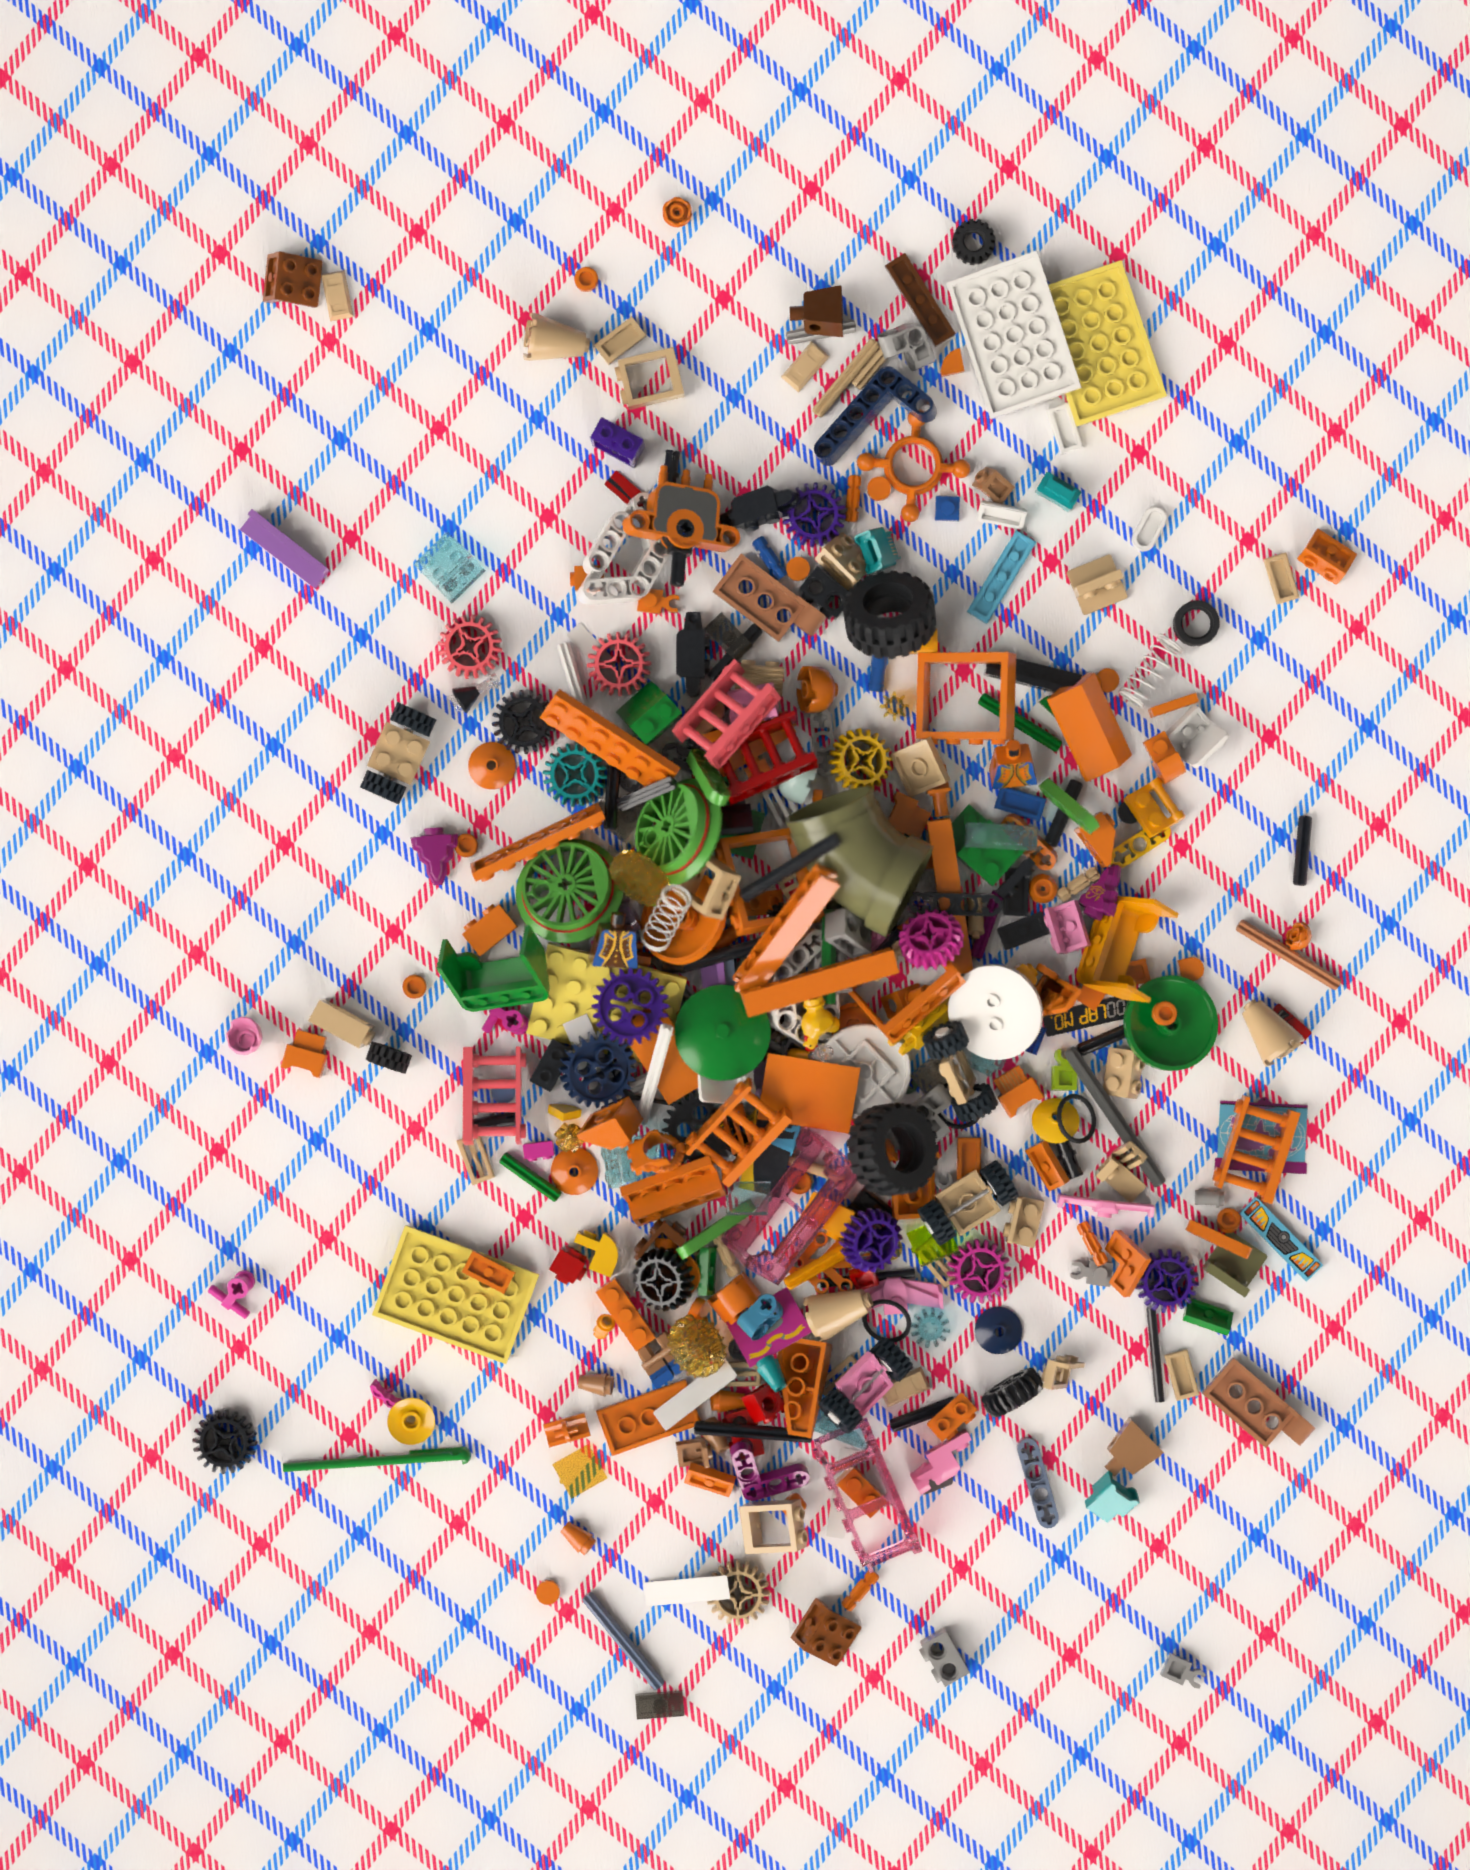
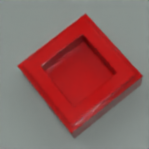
M855 1268L848 1270L856 1290H865L880 1285L876 1272H871L870 1270L863 1272Z

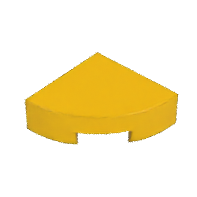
M566 1104L548 1105V1113L561 1121L581 1117L582 1109Z

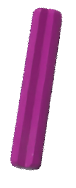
M990 899L987 904L989 911L992 912L994 907H998V903H995L994 899ZM997 915L983 916L985 933L980 935L979 939H975L971 949L972 957L978 959L983 957Z

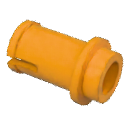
M609 1314L600 1315L596 1320L597 1325L593 1329L595 1331L593 1335L597 1339L606 1338L608 1332L612 1331L615 1327L613 1317Z

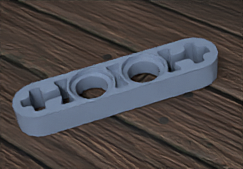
M1024 1437L1017 1443V1452L1036 1518L1042 1527L1052 1528L1058 1523L1059 1515L1039 1446L1033 1438ZM1028 1442L1030 1446L1034 1445V1448L1031 1449V1454L1033 1458L1038 1456V1460H1030L1024 1463V1460H1029L1027 1453L1021 1451L1025 1447L1024 1443ZM1032 1465H1038L1041 1468V1473L1036 1478L1028 1475V1468ZM1045 1488L1048 1491L1046 1499L1037 1500L1034 1497L1036 1489ZM1051 1502L1052 1505H1047V1509L1054 1516L1051 1517V1522L1047 1523L1046 1520H1041V1517L1045 1516L1043 1508L1038 1509L1037 1506L1046 1505Z

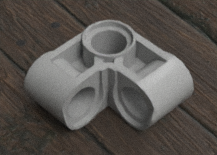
M908 322L894 329L884 331L877 336L884 359L904 352L906 363L912 372L935 362L933 350L929 344L926 332L921 326ZM914 329L915 337L909 340V333Z
M941 1081L930 1087L920 1098L911 1104L916 1108L925 1106V1119H929L933 1125L931 1128L936 1132V1143L951 1132L945 1122L937 1115L952 1105L953 1098Z

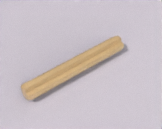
M869 339L812 409L815 415L820 418L825 415L879 349L880 345L875 340Z

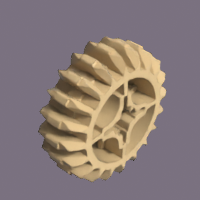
M736 1560V1567L733 1568L731 1562L728 1561L727 1570L720 1565L718 1567L720 1575L715 1572L711 1574V1576L726 1575L727 1578L734 1575V1583L729 1586L730 1600L734 1603V1610L724 1606L720 1600L707 1601L708 1605L716 1604L711 1609L712 1613L721 1611L718 1615L719 1620H722L725 1615L727 1616V1624L731 1623L732 1618L736 1619V1626L740 1625V1619L744 1618L745 1624H749L748 1616L751 1615L754 1620H757L758 1616L755 1611L762 1614L765 1612V1609L760 1604H769V1600L763 1598L770 1595V1590L763 1589L769 1586V1582L761 1581L765 1577L763 1572L755 1575L758 1571L756 1565L749 1570L750 1562L748 1561L745 1562L744 1568L740 1567V1560ZM742 1575L750 1578L755 1583L757 1589L745 1586L742 1583ZM737 1582H739L740 1591L744 1593V1595L741 1594V1597H739V1603H737L735 1593H731L732 1591L735 1592ZM757 1597L749 1608L741 1610L744 1600Z

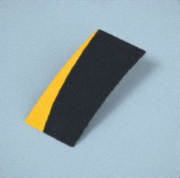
M756 1108L753 1123L759 1128H764L769 1121L757 1119L758 1109ZM789 1124L786 1128L791 1129L793 1125ZM783 1130L777 1138L793 1139L795 1132ZM770 1144L743 1172L739 1189L780 1198L790 1152Z

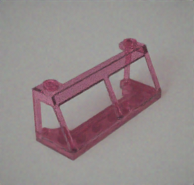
M805 1126L796 1139V1146L801 1151L748 1223L745 1226L736 1224L727 1230L720 1239L747 1269L776 1285L782 1282L857 1182V1175L852 1173L850 1169L852 1165L847 1160V1156L822 1135ZM824 1150L826 1153L822 1159L825 1162V1168L822 1173L829 1179L804 1211L788 1195L821 1151ZM784 1201L801 1214L773 1253L766 1249L757 1255H751L747 1252L748 1248Z

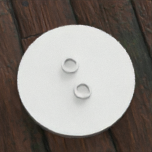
M999 964L979 966L965 974L963 978L966 983L950 995L948 1003L949 1021L951 1023L954 1020L960 1021L969 1037V1043H967L968 1045L965 1048L980 1057L992 1060L1012 1058L1026 1050L1037 1038L1043 1021L1042 1002L1032 982L1021 972Z
M854 1024L837 1031L823 1045L817 1061L860 1068L852 1114L854 1119L861 1115L862 1111L872 1106L900 1102L907 1092L911 1079V1064L908 1053L904 1056L898 1053L902 1042L899 1041L891 1047L887 1043L888 1038L876 1025Z

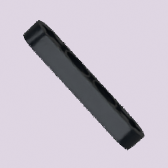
M915 892L908 901L911 911L916 914L917 912L925 914L926 909L930 913L934 911L929 910L930 905H922L921 909H917V906L912 903L917 901L919 896L922 897L923 901H930L929 896H934L933 908L934 910L936 908L939 914L944 911L938 909L936 905L937 900L941 897H947L950 900V907L945 910L948 915L996 916L1001 912L1003 906L1002 901L997 895L982 893ZM964 898H971L974 901L972 910L964 911L961 908L960 904ZM977 898H982L981 903H989L990 899H994V902L998 903V907H994L992 912L989 911L988 907H981L982 911L977 912Z

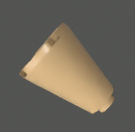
M537 313L529 314L532 320H527L523 347H528V354L523 353L524 360L535 361L582 357L584 352L588 353L590 338H586L585 332Z
M1254 999L1243 1007L1245 1009L1242 1013L1265 1067L1275 1064L1273 1062L1275 1058L1283 1059L1301 1045L1300 1042L1305 1041L1298 1031L1262 1000L1257 1002Z
M859 1289L810 1295L804 1298L803 1304L804 1306L808 1305L809 1312H806L805 1316L815 1337L820 1336L821 1339L819 1341L823 1342L869 1313L871 1306H873V1300L869 1292Z

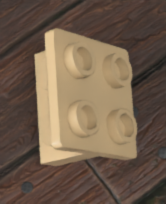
M841 532L839 536L828 542L814 558L848 591L867 574L865 570L866 562L861 549L844 532Z
M1110 554L1067 571L1068 579L1083 615H1088L1125 600L1128 597L1121 581L1124 578L1121 569H1116Z

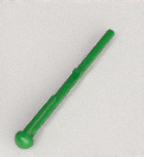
M461 1446L456 1448L409 1451L410 1454L359 1456L346 1459L283 1463V1472L462 1460V1465L470 1461L471 1451L467 1447Z

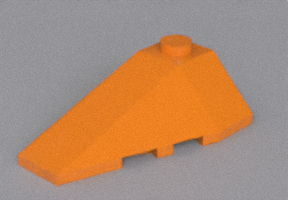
M1047 977L1041 986L1042 991L1039 994L1043 1007V1016L1067 1012L1074 1006L1082 991L1060 978L1053 981Z
M799 1339L777 1353V1359L787 1384L782 1389L788 1435L806 1438L813 1437L819 1412L818 1404L822 1399L829 1370L832 1344Z

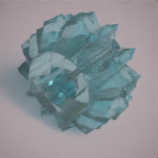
M931 1307L930 1314H927L926 1309L922 1308V1317L916 1313L913 1315L918 1320V1323L911 1322V1327L918 1329L912 1331L911 1336L920 1335L916 1343L921 1344L925 1339L926 1348H929L930 1341H933L935 1347H938V1338L944 1342L947 1340L942 1332L950 1333V1328L942 1327L949 1323V1319L940 1320L944 1312L940 1311L935 1316L934 1307ZM931 1322L932 1325L936 1324V1328H933L934 1332L929 1333L928 1330L924 1331V1327H927L926 1323Z

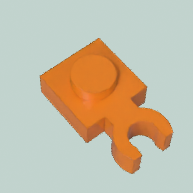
M650 589L648 594L638 601L637 612L661 615V608H666L670 613H677L678 609L671 608L669 603L671 600H679L680 597L672 594L666 598L663 597V590Z

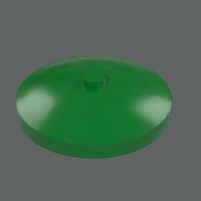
M1175 975L1157 977L1142 984L1137 990L1151 998L1150 1003L1129 1000L1123 1019L1125 1037L1133 1053L1148 1066L1163 1071L1187 1069L1203 1060L1212 1049L1218 1032L1217 1011L1208 993L1196 982ZM1163 1001L1172 1003L1177 1009L1176 1020L1172 1024L1165 1026L1158 1025L1152 1018L1153 1007Z
M714 985L696 992L684 1003L675 1023V1042L682 1060L692 1071L710 1080L731 1081L749 1074L761 1063L770 1044L771 1029L767 1013L748 1017L741 993L735 991L734 986Z

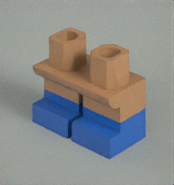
M666 1330L655 1338L662 1349L654 1353L649 1344L637 1351L642 1361L641 1366L650 1377L656 1390L674 1378V1374L677 1376L694 1364V1360L677 1338L673 1339Z

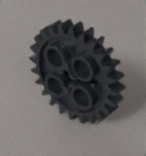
M699 1091L697 1097H694L692 1092L688 1093L689 1099L686 1100L682 1097L680 1098V1104L672 1103L675 1108L674 1111L666 1110L670 1115V1119L665 1118L662 1120L668 1124V1127L662 1128L661 1131L667 1132L668 1135H672L680 1143L685 1144L687 1137L693 1131H697L695 1126L697 1124L703 1125L722 1104L702 1102L699 1099ZM698 1106H704L706 1109V1115L702 1119H697L694 1116V1110ZM727 1115V1119L733 1123L732 1118ZM681 1123H687L690 1127V1131L686 1136H680L677 1132V1128ZM708 1135L705 1142L719 1155L729 1156L726 1148L712 1136ZM669 1144L667 1146V1150L675 1149V1152H677L676 1148ZM694 1150L690 1156L685 1154L681 1163L683 1164L687 1159H689V1162L706 1156Z

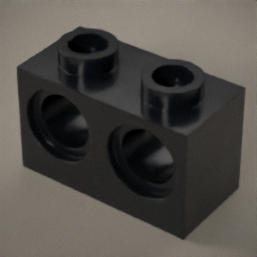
M818 566L799 588V591L802 593L800 597L810 605L814 602L819 606V611L828 620L831 617L836 620L843 612V601L848 590ZM814 581L821 583L823 590L818 594H814L809 590V585ZM830 597H838L841 600V606L837 609L830 608L827 603Z
M553 1038L529 1081L551 1092L561 1075L559 1067L566 1066L560 1060L561 1058H568L564 1050L569 1049L572 1051L573 1048Z

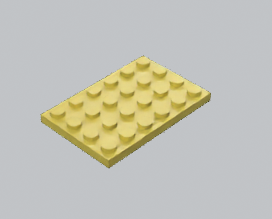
M1122 260L1049 284L1082 387L1065 394L1076 427L1167 396Z
M548 942L545 956L550 984L549 996L544 1001L533 1003L526 1034L549 1040L554 1038L561 1043L571 1045L563 1024L585 1014L588 1015L595 1034L597 1031L602 1033L605 1026H596L601 1019L593 1018L592 1016L598 1012V1010L591 1007L593 1004H598V1000L593 998V995H600L601 992L596 987L601 986L604 988L605 984L602 979L612 980L611 972L619 976L620 968L592 966L588 959L590 952ZM638 965L637 969H633L634 974L641 968L643 976L648 972L652 974L650 981L655 978L660 980L657 987L665 986L666 989L661 995L669 996L663 1002L670 1005V1008L665 1010L675 1024L677 1019L676 1013L680 1010L688 977ZM622 968L625 974H628L629 968ZM619 987L617 996L619 998L627 996L628 987ZM642 993L640 996L641 1004L649 1003L651 993ZM617 1000L610 1001L611 1004L626 1007L629 1012L631 1009L639 1011L644 1009L633 1004V1001L631 1004ZM615 1009L611 1012L610 1017L612 1021H618L621 1018V1010ZM628 1044L627 1048L633 1051L632 1047ZM607 1049L603 1050L604 1054L608 1053ZM633 1051V1054L629 1057H634L636 1059V1062L641 1063V1061Z
M405 1225L372 1315L507 1364L539 1274L476 1251L515 1271L507 1290L503 1294L462 1272L473 1249Z

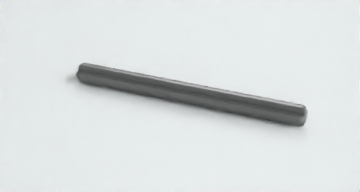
M1075 1046L1068 1048L1064 1052L1067 1061L1123 1143L1132 1141L1147 1155V1159L1139 1166L1153 1187L1161 1186L1166 1180L1077 1048Z

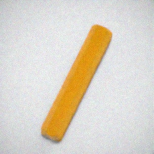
M843 1246L836 1247L783 1279L786 1287L792 1290L845 1259V1255L840 1251Z

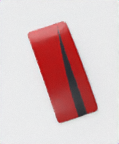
M615 471L604 483L607 488L626 504L634 496L642 493L618 471ZM637 503L638 507H644L643 504Z

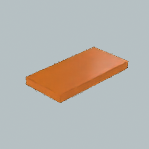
M644 1008L641 1010L645 1013H651V1009ZM638 1015L634 1018L633 1024L635 1027L644 1025L645 1018L643 1015ZM669 1017L661 1019L663 1023L673 1026V1032L657 1086L668 1105L698 1088V1075L682 1060L675 1042V1024ZM653 1032L650 1033L651 1041L642 1037L643 1042L641 1045L634 1039L631 1046L647 1072L658 1035Z
M686 1378L660 1387L657 1390L655 1389L596 1410L612 1456L693 1428L695 1421H701L696 1408L666 1431L653 1414L655 1410L688 1386Z

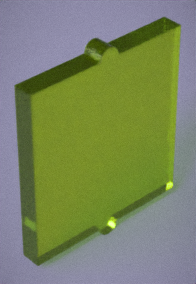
M925 1225L906 1233L912 1246L911 1252L915 1253L921 1267L959 1252L954 1238L939 1246Z

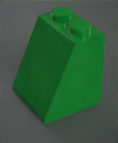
M652 681L648 682L616 711L619 717L647 746H650L683 716L678 707Z

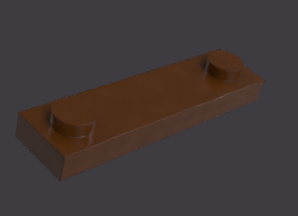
M906 253L886 264L885 269L934 347L955 336V331Z

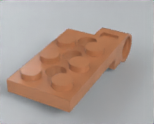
M743 554L739 555L712 591L777 642L782 639L792 624L813 637L827 618L818 609L794 594ZM742 581L751 582L753 589L750 593L744 594L740 592L739 584ZM768 595L771 598L772 603L768 608H762L758 605V598L760 596ZM781 609L788 610L791 615L790 620L780 622L777 619L778 611Z
M1233 1357L1202 1392L1204 1396L1265 1448L1269 1446L1281 1430L1301 1446L1316 1429ZM1235 1384L1240 1385L1242 1388L1241 1395L1231 1397L1229 1394L1230 1387ZM1252 1400H1257L1260 1403V1409L1255 1413H1251L1247 1409L1248 1403ZM1269 1416H1276L1278 1418L1276 1427L1268 1428L1265 1422Z

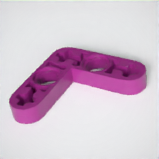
M737 1442L730 1449L731 1459L743 1496L749 1501H756L803 1487L810 1480L808 1468L800 1463L759 1474L751 1446L748 1443ZM741 1452L745 1455V1460L742 1461L739 1455ZM746 1468L753 1469L750 1474L744 1475L741 1473ZM774 1479L782 1480L778 1485L769 1484Z

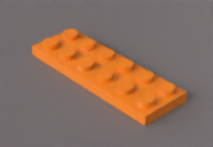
M560 688L540 716V719L549 726L556 728L569 739L576 741L589 752L596 754L609 765L616 767L629 778L636 780L643 786L668 776L674 778L681 768Z
M599 802L470 863L471 873L475 881H487L495 876L494 873L501 869L508 871L514 868L516 862L522 859L525 861L531 860L538 855L537 852L545 848L547 851L554 849L559 845L560 841L566 838L572 840L580 836V831L586 828L592 830L603 824L602 821L606 818Z

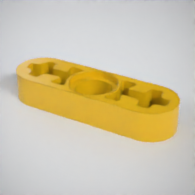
M1170 827L1163 832V838L1161 836L1152 838L1155 842L1153 845H1151L1150 839L1144 834L1145 831L1142 829L1113 848L1111 865L1115 864L1123 868L1169 838L1171 834ZM1138 837L1146 841V848L1143 851H1136L1133 847V841ZM1128 844L1129 850L1135 856L1131 858L1130 854L1126 855L1123 858V864L1120 861L1115 862V852H1125L1127 849L1124 845Z

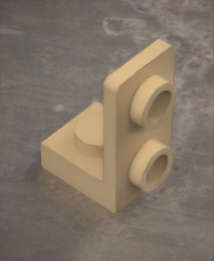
M1112 1154L1095 1171L1096 1177L1102 1182L1106 1181L1128 1202H1133L1146 1188V1185Z

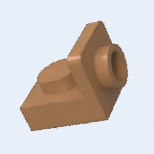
M989 467L980 470L972 484L975 489L981 490L993 502L1003 504L1015 488L997 470Z

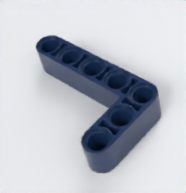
M891 366L883 367L817 440L814 445V453L821 464L825 466L834 465L892 399L919 421L924 423L931 422L937 415V409L933 400ZM887 378H895L892 383L885 384ZM912 391L911 396L902 398L903 393ZM879 395L876 401L869 402L871 396ZM924 405L930 406V408L925 412L919 411L920 408ZM863 413L860 419H853L855 414ZM841 431H847L844 437H837ZM831 448V452L828 455H822L825 449Z

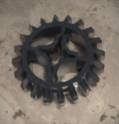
M520 690L519 698H516L515 693L511 692L510 696L513 700L508 701L506 697H503L502 700L506 705L503 707L497 704L496 707L501 710V713H493L492 715L495 718H499V722H492V726L500 727L499 730L494 732V735H503L499 743L503 744L505 741H508L506 745L507 750H510L515 745L516 754H519L520 747H524V754H529L528 747L532 746L534 752H538L536 744L540 743L544 748L546 744L542 739L544 737L548 740L552 739L547 734V731L555 732L556 728L549 726L545 721L542 729L533 722V716L537 707L543 713L549 701L546 700L542 704L539 703L542 699L541 694L532 699L534 692L531 690L528 692V697H525L524 690ZM531 703L529 708L523 713H516L510 710L516 704ZM514 715L523 719L528 716L530 718L528 722L535 728L533 729L529 726L520 728L518 726L520 723ZM506 716L515 722V729L511 737L505 729ZM525 731H532L538 735L530 741H517Z
M663 1247L653 1248L648 1253H644L640 1257L641 1259L636 1262L637 1268L632 1273L637 1277L632 1282L638 1284L635 1291L641 1292L640 1300L646 1299L647 1306L654 1304L655 1310L662 1308L663 1312L670 1309L676 1310L679 1306L684 1305L687 1299L692 1296L691 1290L694 1289L695 1285L691 1281L696 1277L690 1274L693 1267H687L685 1263H687L688 1259L682 1260L678 1252L674 1254L673 1248H668L667 1250ZM653 1263H655L656 1268H654V1274L651 1275V1268ZM675 1283H677L676 1293L672 1296V1290H674L673 1286Z
M1026 1368L1014 1373L984 1393L981 1399L984 1404L983 1406L991 1417H1000L1018 1409L1042 1391V1378L1034 1368Z
M229 1409L224 1410L223 1416L219 1410H216L214 1413L215 1418L209 1413L206 1415L208 1422L205 1420L199 1422L203 1429L196 1428L194 1430V1433L200 1437H194L192 1442L199 1443L200 1445L194 1447L193 1451H201L202 1454L197 1457V1460L200 1461L205 1458L207 1460L203 1465L205 1468L210 1463L213 1464L212 1472H216L218 1466L221 1467V1474L226 1473L227 1467L231 1473H234L236 1471L235 1465L241 1470L244 1468L242 1461L245 1463L251 1461L247 1454L254 1455L256 1453V1450L250 1446H256L258 1441L251 1440L250 1438L256 1436L257 1432L248 1431L253 1426V1423L250 1422L245 1425L243 1423L247 1418L245 1415L240 1420L237 1419L238 1411H234L232 1417L230 1416ZM219 1423H228L237 1429L228 1432L223 1427H220ZM212 1428L215 1443L208 1448L207 1434L209 1429ZM242 1435L244 1446L241 1454L238 1455L235 1440ZM234 1436L228 1445L224 1444L216 1447L222 1438L226 1439ZM218 1451H222L228 1457L230 1456L232 1459H219L215 1457L213 1454Z

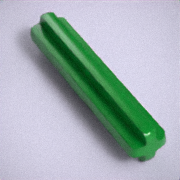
M509 1153L503 1154L499 1160L501 1165L553 1202L558 1200L562 1193L558 1188Z

